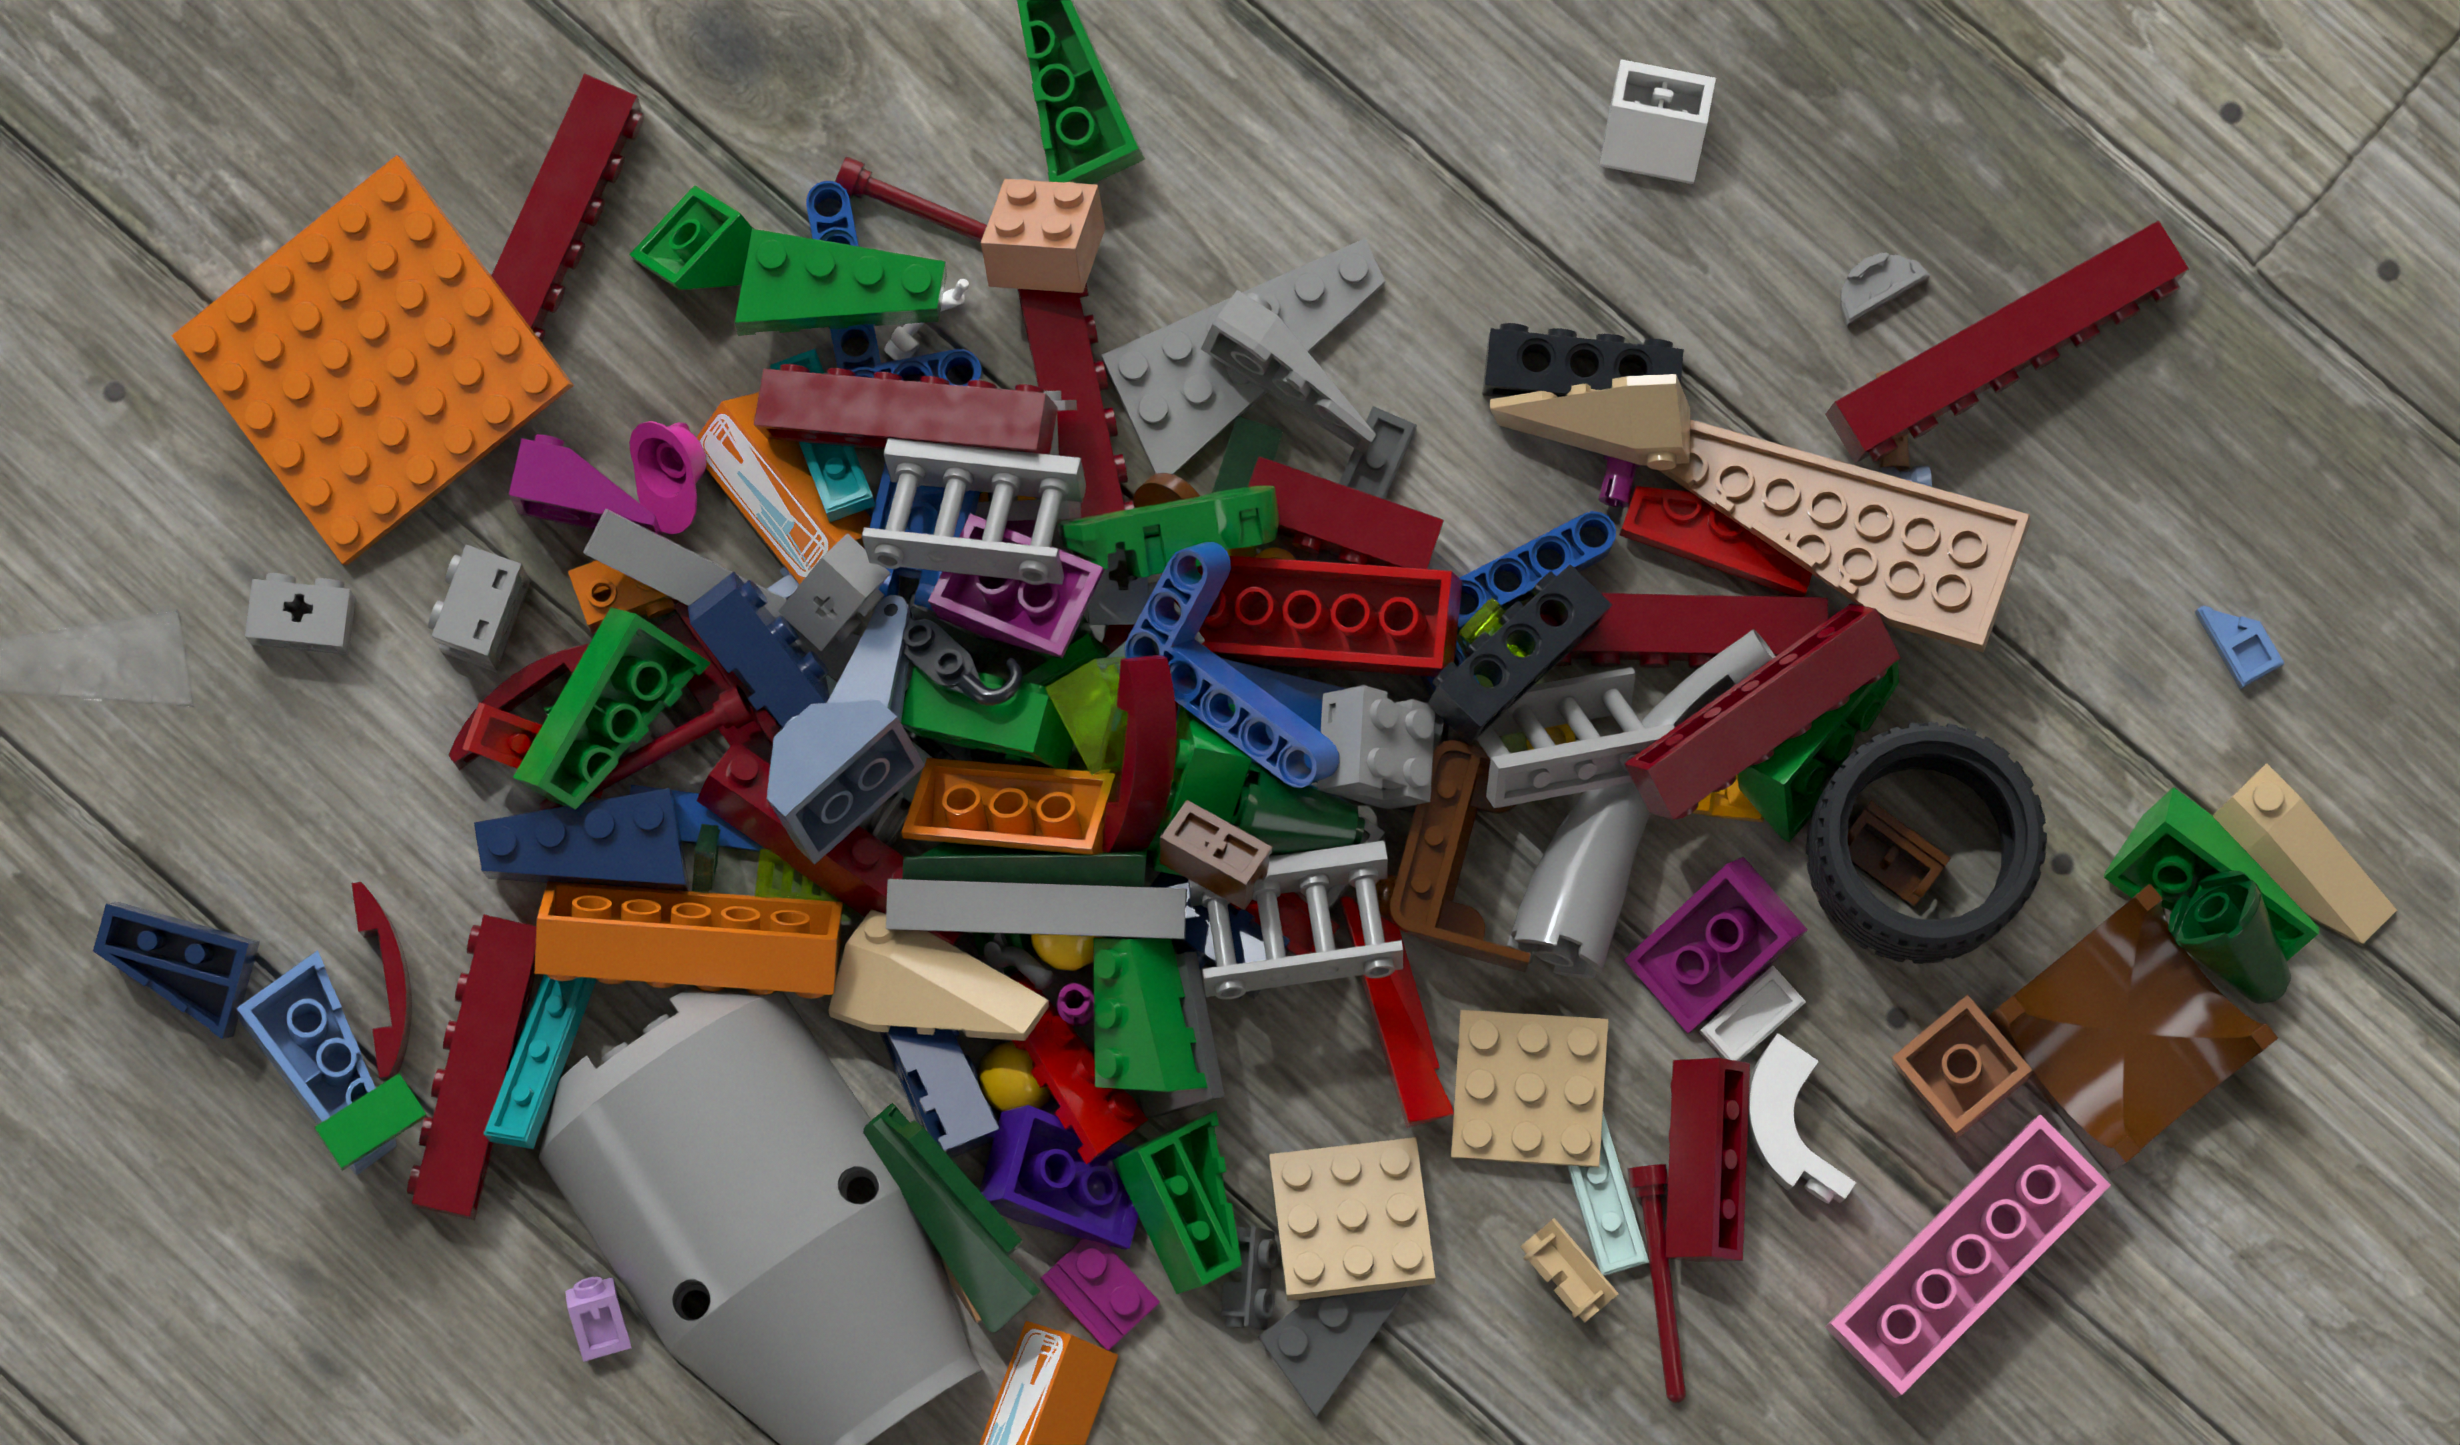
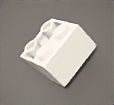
M1621 59L1616 75L1599 166L1694 184L1716 78Z

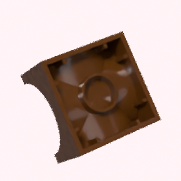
M2151 884L2146 886L2064 955L1987 1016L2032 1069L2030 1080L2108 1174L2126 1164L2183 1113L2278 1039L2267 1023H2259L2251 1019L2233 1005L2205 976L2188 953L2175 942L2168 929L2169 924L2162 910L2161 902L2163 899Z

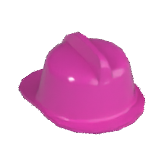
M653 421L640 423L632 431L629 441L639 502L656 516L662 532L668 534L684 532L692 524L697 512L695 484L705 471L707 464L705 451L700 441L690 432L687 423L677 422L667 427Z

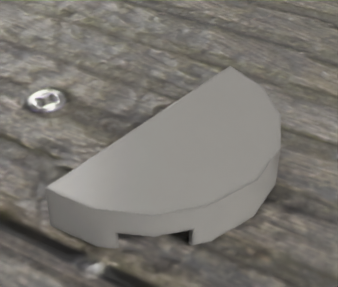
M1879 253L1863 259L1850 271L1841 290L1840 311L1846 327L1925 282L1931 275L1919 262L1913 259H1906L1900 255Z

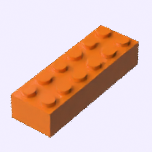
M548 881L537 916L535 974H546L549 978L558 981H568L576 977L597 978L599 982L605 984H620L626 980L644 981L648 985L657 988H668L675 984L696 985L698 989L704 991H720L725 987L743 988L747 992L756 995H768L774 991L795 992L800 997L810 999L820 998L824 994L833 995L840 959L843 902Z

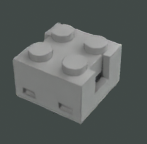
M465 545L462 555H454L449 564L445 582L451 585L445 601L438 600L435 603L429 618L428 628L433 630L432 638L435 642L440 643L439 649L443 654L497 672L531 581L521 563Z
M1365 685L1324 693L1321 733L1336 745L1339 752V765L1332 776L1318 781L1317 790L1388 810L1430 802L1435 711L1427 703L1413 699L1394 703L1387 698L1386 691Z

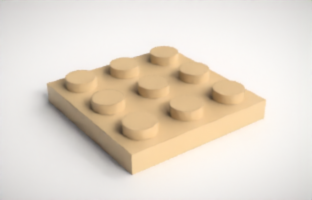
M1461 1010L1451 1159L1587 1168L1599 1167L1608 1019Z
M1416 1137L1269 1154L1287 1301L1435 1284V1270Z

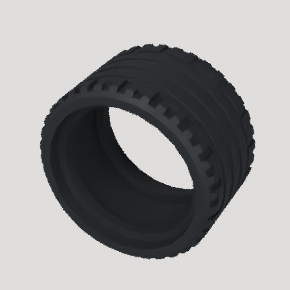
M1938 722L1912 723L1903 729H1900L1898 726L1871 738L1867 744H1862L1843 762L1816 802L1811 815L1812 820L1807 830L1806 854L1809 856L1807 870L1813 891H1818L1821 897L1818 902L1829 916L1831 922L1834 925L1838 923L1844 929L1842 933L1848 939H1852L1865 950L1868 947L1876 950L1875 955L1893 959V961L1904 962L1905 959L1912 960L1913 964L1942 962L1944 958L1954 959L1977 949L1981 944L1996 935L2023 908V905L2030 898L2042 873L2040 866L2045 862L2047 833L2043 832V826L2046 824V819L2041 807L2042 803L2039 794L2034 795L2032 790L2034 786L2032 780L2023 771V767L2018 761L2014 763L2008 757L2010 753L1995 744L1987 736L1984 739L1976 736V731L1969 728L1965 729L1949 723L1946 726H1938ZM1908 769L1934 770L1955 777L1972 788L1986 803L1998 826L2002 852L2001 868L1995 887L1981 906L1957 917L1941 920L1916 919L1894 911L1877 900L1866 888L1852 864L1847 841L1848 820L1855 799L1871 782L1890 773Z

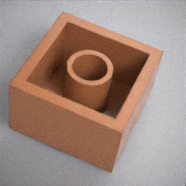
M1004 179L981 240L988 286L1083 293L1105 231L1098 185Z
M1968 994L1891 1057L1892 1065L1956 1140L2032 1077L2030 1066Z

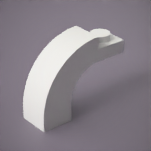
M1777 1033L1761 1055L1750 1077L1748 1134L1751 1144L1767 1172L1787 1191L1795 1185L1801 1176L1808 1181L1804 1187L1812 1195L1828 1204L1832 1198L1841 1203L1846 1199L1856 1182L1814 1154L1801 1140L1794 1122V1104L1797 1094L1819 1061Z

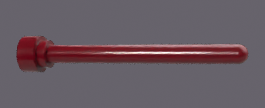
M848 156L843 161L835 182L847 191L849 199L853 196L862 198L863 195H866L981 243L987 224L871 177L872 172L864 169L865 163Z
M735 685L719 694L720 700L713 703L714 708L618 759L616 767L587 798L722 726L726 729L732 726L739 729L756 720L755 712L740 686ZM544 799L540 803L539 809L541 811L564 806Z
M1667 1164L1628 1168L1630 1188H1635L1636 1198L1641 1197L1666 1396L1669 1401L1680 1403L1686 1396L1670 1264L1669 1258L1665 1257L1666 1239L1661 1195L1665 1194L1664 1185L1668 1184Z

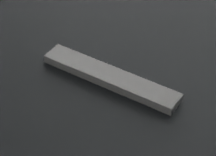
M605 509L583 551L585 555L688 606L732 573V571L608 509ZM738 575L744 583L748 581V579ZM756 584L768 601L765 605L766 609L775 619L781 615L778 612L788 599ZM791 624L799 637L795 641L805 654H808L810 651L816 653L827 667L829 676L839 680L862 636L853 632L844 643L835 638L820 651Z
M888 879L886 929L1185 939L1187 889Z

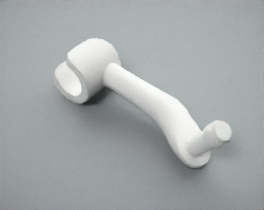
M960 279L955 289L944 292L941 311L959 306L965 301L963 293L969 287V282L966 279ZM925 323L905 324L903 327H897L891 336V340L884 347L885 352L893 360L911 358L920 346L912 336Z

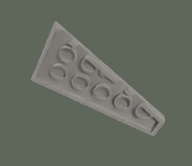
M1364 238L1242 293L1245 295L1254 293L1266 300L1272 307L1271 312L1280 317L1310 354L1337 326L1343 324L1384 287L1385 279ZM1231 298L1101 355V360L1154 474H1176L1191 459L1199 455L1228 425L1231 426L1267 393L1256 384L1201 350L1213 322Z

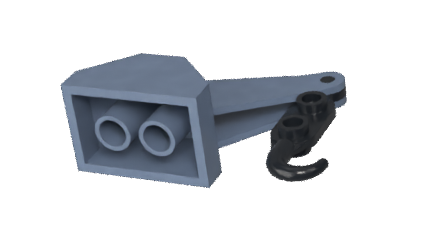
M890 595L881 599L876 605L868 626L828 702L809 705L802 713L792 717L783 729L774 736L767 800L795 846L810 861L816 864L925 766L901 724L909 661L940 689L968 696L972 701L983 706H995L1011 699L1021 686L1022 671L1015 659L1010 658L1006 663L1010 670L1008 682L999 688H988L980 681L970 654L940 626L931 620H914V615L907 602L900 596Z

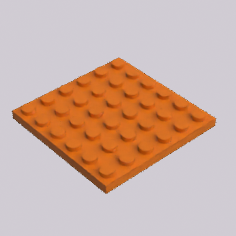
M398 155L393 157L171 335L341 564L346 566L574 386L404 159Z

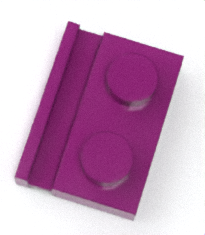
M1087 1239L1079 1241L1040 1278L1101 1346L1108 1351L1160 1304L1155 1295L1108 1245Z

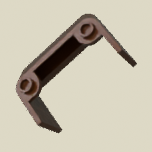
M1456 740L1443 742L1433 750L1430 802L1417 804L1390 902L1391 919L1400 930L1446 951L1525 973L1531 953L1484 941L1485 923L1480 913L1470 906L1453 902L1477 810L1503 814L1511 811L1518 804L1493 808L1487 799L1491 760L1482 747Z

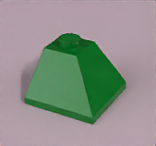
M694 185L629 255L634 261L679 290L741 285L751 232L754 228L741 213Z

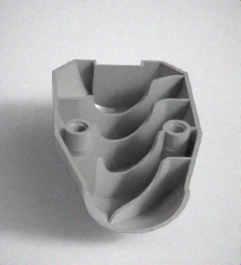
M695 985L670 998L678 1014L671 1018L668 1014H665L654 1020L643 1029L645 1034L628 1045L624 1042L606 1053L601 1058L604 1063L598 1068L595 1067L586 1055L559 1080L548 1110L539 1161L668 1352L780 1445H867L933 1398L961 1381L977 1375L983 1369L971 1353L937 1248L902 1195L899 1186L863 1133L864 1127L871 1121V1118L786 994L774 991L768 995H756L747 992L743 988L725 987L720 991H704L698 989ZM859 1180H867L876 1187L875 1197L865 1204H853L848 1198V1191L851 1185ZM694 1293H704L710 1299L708 1311L699 1319L688 1318L684 1311L686 1299Z

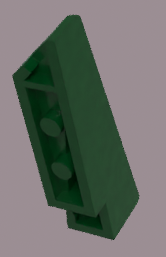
M943 842L921 856L904 857L902 880L1144 887L1147 851L1129 850L1086 855Z
M891 1103L864 1127L863 1133L899 1186L902 1195L983 1323L991 1333H996L1036 1299L1040 1293V1289L1009 1257L1019 1247L1022 1239L924 1127L915 1120L909 1122L896 1105Z

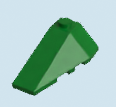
M1898 660L1886 668L1887 673L1880 680L1868 685H1862L1849 695V701L1836 710L1824 712L1814 719L1812 727L1807 732L1795 738H1788L1775 747V752L1769 759L1757 765H1750L1737 774L1739 789L1783 840L1790 843L1812 817L1816 802L1823 792L1820 788L1833 768L1839 769L1849 757L1848 754L1854 743L1856 732L1858 730L1866 732L1870 729L1899 684Z
M2174 787L2142 815L2104 874L2106 880L2131 898L2151 884L2163 899L2161 902L2162 907L2172 911L2177 901L2185 893L2191 898L2202 889L2198 882L2204 878L2223 871H2241L2254 881L2260 889L2286 962L2319 934L2320 928L2210 813Z

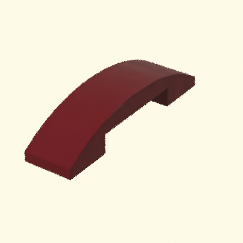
M589 644L558 651L527 665L496 687L481 703L509 713L567 671L572 675ZM476 709L462 726L449 752V757L458 770H461L480 756L462 749Z
M1162 655L1121 659L1116 707L1128 712L1120 798L1118 802H1109L1106 806L1102 850L1107 853L1148 848L1160 827L1167 807L1175 766L1177 724L1171 672L1167 657Z
M362 882L351 883L358 932L364 938L379 936L392 1026L374 1028L372 1032L379 1078L386 1082L399 1073L408 1046L412 1019L410 977L401 942L387 913Z

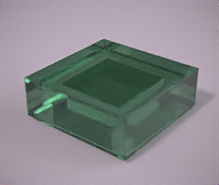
M701 824L694 852L693 892L709 893L713 888L719 860L721 829H718L719 826Z

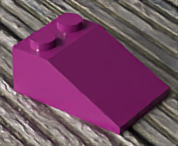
M536 435L535 441L521 439L509 491V497L518 514L595 530L605 509H608L660 536L663 535L653 513L573 450L564 447L563 440L547 435Z
M970 514L959 538L982 540L987 520ZM1005 528L1002 542L1030 545L1032 538ZM1058 549L1064 573L1062 584L1044 583L1034 585L1017 579L942 571L928 602L939 619L986 638L1063 658L1104 573V568Z
M1741 857L1726 864L1633 950L1624 961L1689 1034L1770 966L1803 936L1808 929L1744 857Z

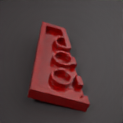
M1636 486L1619 536L1794 597L1805 596L1812 573L1693 493Z
M1020 971L1009 977L1046 998L1042 990L1035 989V985ZM1048 1000L1049 1008L1026 1040H1012L1017 1049L1027 1050L1033 1060V1069L1030 1072L1040 1088L1048 1086L1060 1105V1108L1055 1113L1065 1130L1071 1128L1075 1130L1083 1144L1078 1149V1152L1087 1165L1138 1130L1148 1118L1145 1117L1144 1113L1137 1106L1134 1098L1126 1093L1124 1089L1095 1087V1055L1074 1031L1073 1026L1062 1019L1057 1009Z

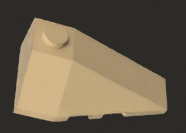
M1676 374L1612 379V388L1604 390L1591 389V386L1586 383L1573 385L1567 396L1557 397L1550 392L1538 391L1490 399V410L1499 426L1635 464L1647 465L1655 470H1669L1675 468L1676 464L1690 463V406Z
M2267 763L2212 815L2310 919L2362 945L2397 911L2305 801Z
M871 909L846 943L828 1011L832 1018L870 1031L889 1032L890 1026L916 1027L918 1034L934 1035L935 1029L963 1030L966 1037L1025 1041L1049 1008L1048 999L928 931L886 929V914Z

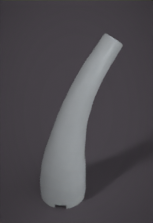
M1753 629L1687 677L1661 700L1641 723L1645 728L1673 724L1674 727H1677L1776 656L1764 639ZM1634 782L1583 792L1556 831L1534 871L1519 906L1507 944L1510 948L1531 953L1528 964H1532L1534 955H1536L1543 961L1554 964L1553 973L1589 979L1595 978L1597 971L1603 972L1626 895L1635 855L1650 816V812Z

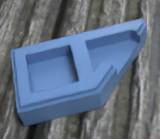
M2202 606L2195 611L2239 689L2244 688L2285 664L2260 621L2229 615L2212 610L2213 608Z

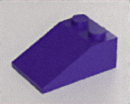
M1030 1105L1001 1112L998 1122L999 1130L994 1136L979 1190L997 1212L1017 1222L1124 1250L1130 1249L1139 1215L1112 1160L1134 1148L1119 1142L1086 1165L1078 1152V1149L1083 1146L1081 1140L1073 1128L1065 1130L1057 1116Z

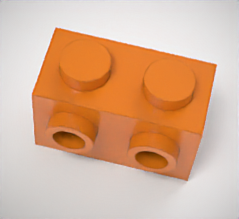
M598 560L568 571L585 620L592 634L597 632L610 607L635 613L639 616L647 613L648 618L652 619L675 610L673 607L674 603L679 602Z

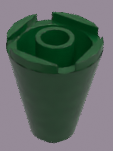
M1252 758L1230 824L1272 847L1270 855H1287L1360 844L1364 833L1365 819L1358 817L1357 806L1333 794L1317 790L1318 787L1312 784L1302 788L1292 787Z
M2223 871L2198 882L2202 889L2191 898L2185 893L2177 901L2170 914L2168 929L2175 942L2251 1002L2257 1004L2270 1003L2281 998L2290 984L2291 972L2258 885L2241 871Z

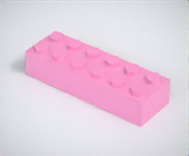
M2041 1114L2038 1115L1825 1328L1894 1398L1901 1396L2111 1184Z

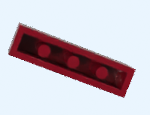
M1258 457L1248 487L1266 485L1275 487L1280 519L1277 533L1293 538L1291 543L1293 546L1311 553H1319L1320 549L1323 548L1339 554L1338 561L1345 564L1428 569L1443 526V519L1272 460Z
M1724 1058L1673 1060L1670 1085L1671 1121L1669 1130L1667 1226L1665 1229L1666 1258L1694 1262L1743 1261L1750 1063Z

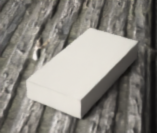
M1772 966L1699 1032L1722 1058L1741 1061L1803 1006L1806 1001L1782 974Z

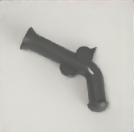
M996 933L993 941L985 944L983 955L975 957V959L1004 974V968L1014 966L1035 985L1034 988L1037 990L1047 989L1053 981L1051 970L1048 971L1026 950L1009 946L1004 933Z

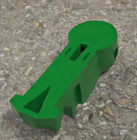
M1266 485L1224 490L1200 497L1084 518L1066 519L1058 523L1059 536H1062L1063 547L1079 553V558L1102 566L1104 570L1108 569V554L1116 553V548L1124 550L1128 574L1144 578L1163 573L1175 552L1204 542H1215L1225 550L1274 541L1277 538L1280 519L1275 487ZM1196 559L1197 568L1202 565L1198 559Z

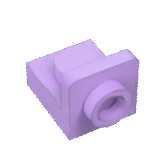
M600 1277L586 1278L577 1282L572 1289H568L565 1292L568 1312L583 1362L631 1348V1341L613 1278L603 1280Z

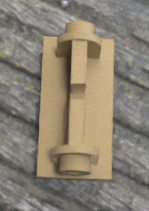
M1555 1218L1520 1246L1526 1253L1523 1259L1525 1261L1528 1260L1546 1282L1551 1279L1558 1286L1554 1289L1556 1294L1572 1311L1573 1314L1571 1315L1574 1318L1579 1316L1584 1323L1619 1294Z

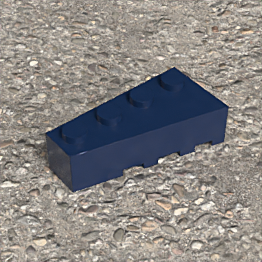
M670 788L581 803L576 810L564 806L474 822L481 870L488 879L542 883L554 881L690 891L675 798Z

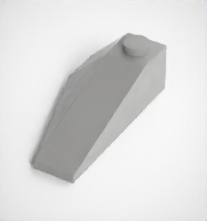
M1237 290L1213 322L1201 350L1364 454L1376 436L1373 430L1280 317L1271 312V305L1254 293L1245 295Z

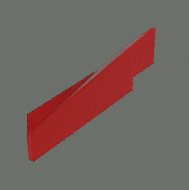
M1350 897L1340 898V906L1352 947L1365 946L1359 906ZM1381 917L1385 943L1402 941L1403 969L1394 970L1392 974L1386 977L1369 978L1364 974L1361 975L1403 1119L1406 1128L1452 1116L1454 1111L1435 1072L1440 1069L1400 929L1394 923Z

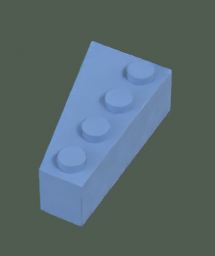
M318 950L237 1007L238 1018L241 1024L317 1125L375 1089ZM396 1137L349 1166L354 1174L357 1176L397 1147Z

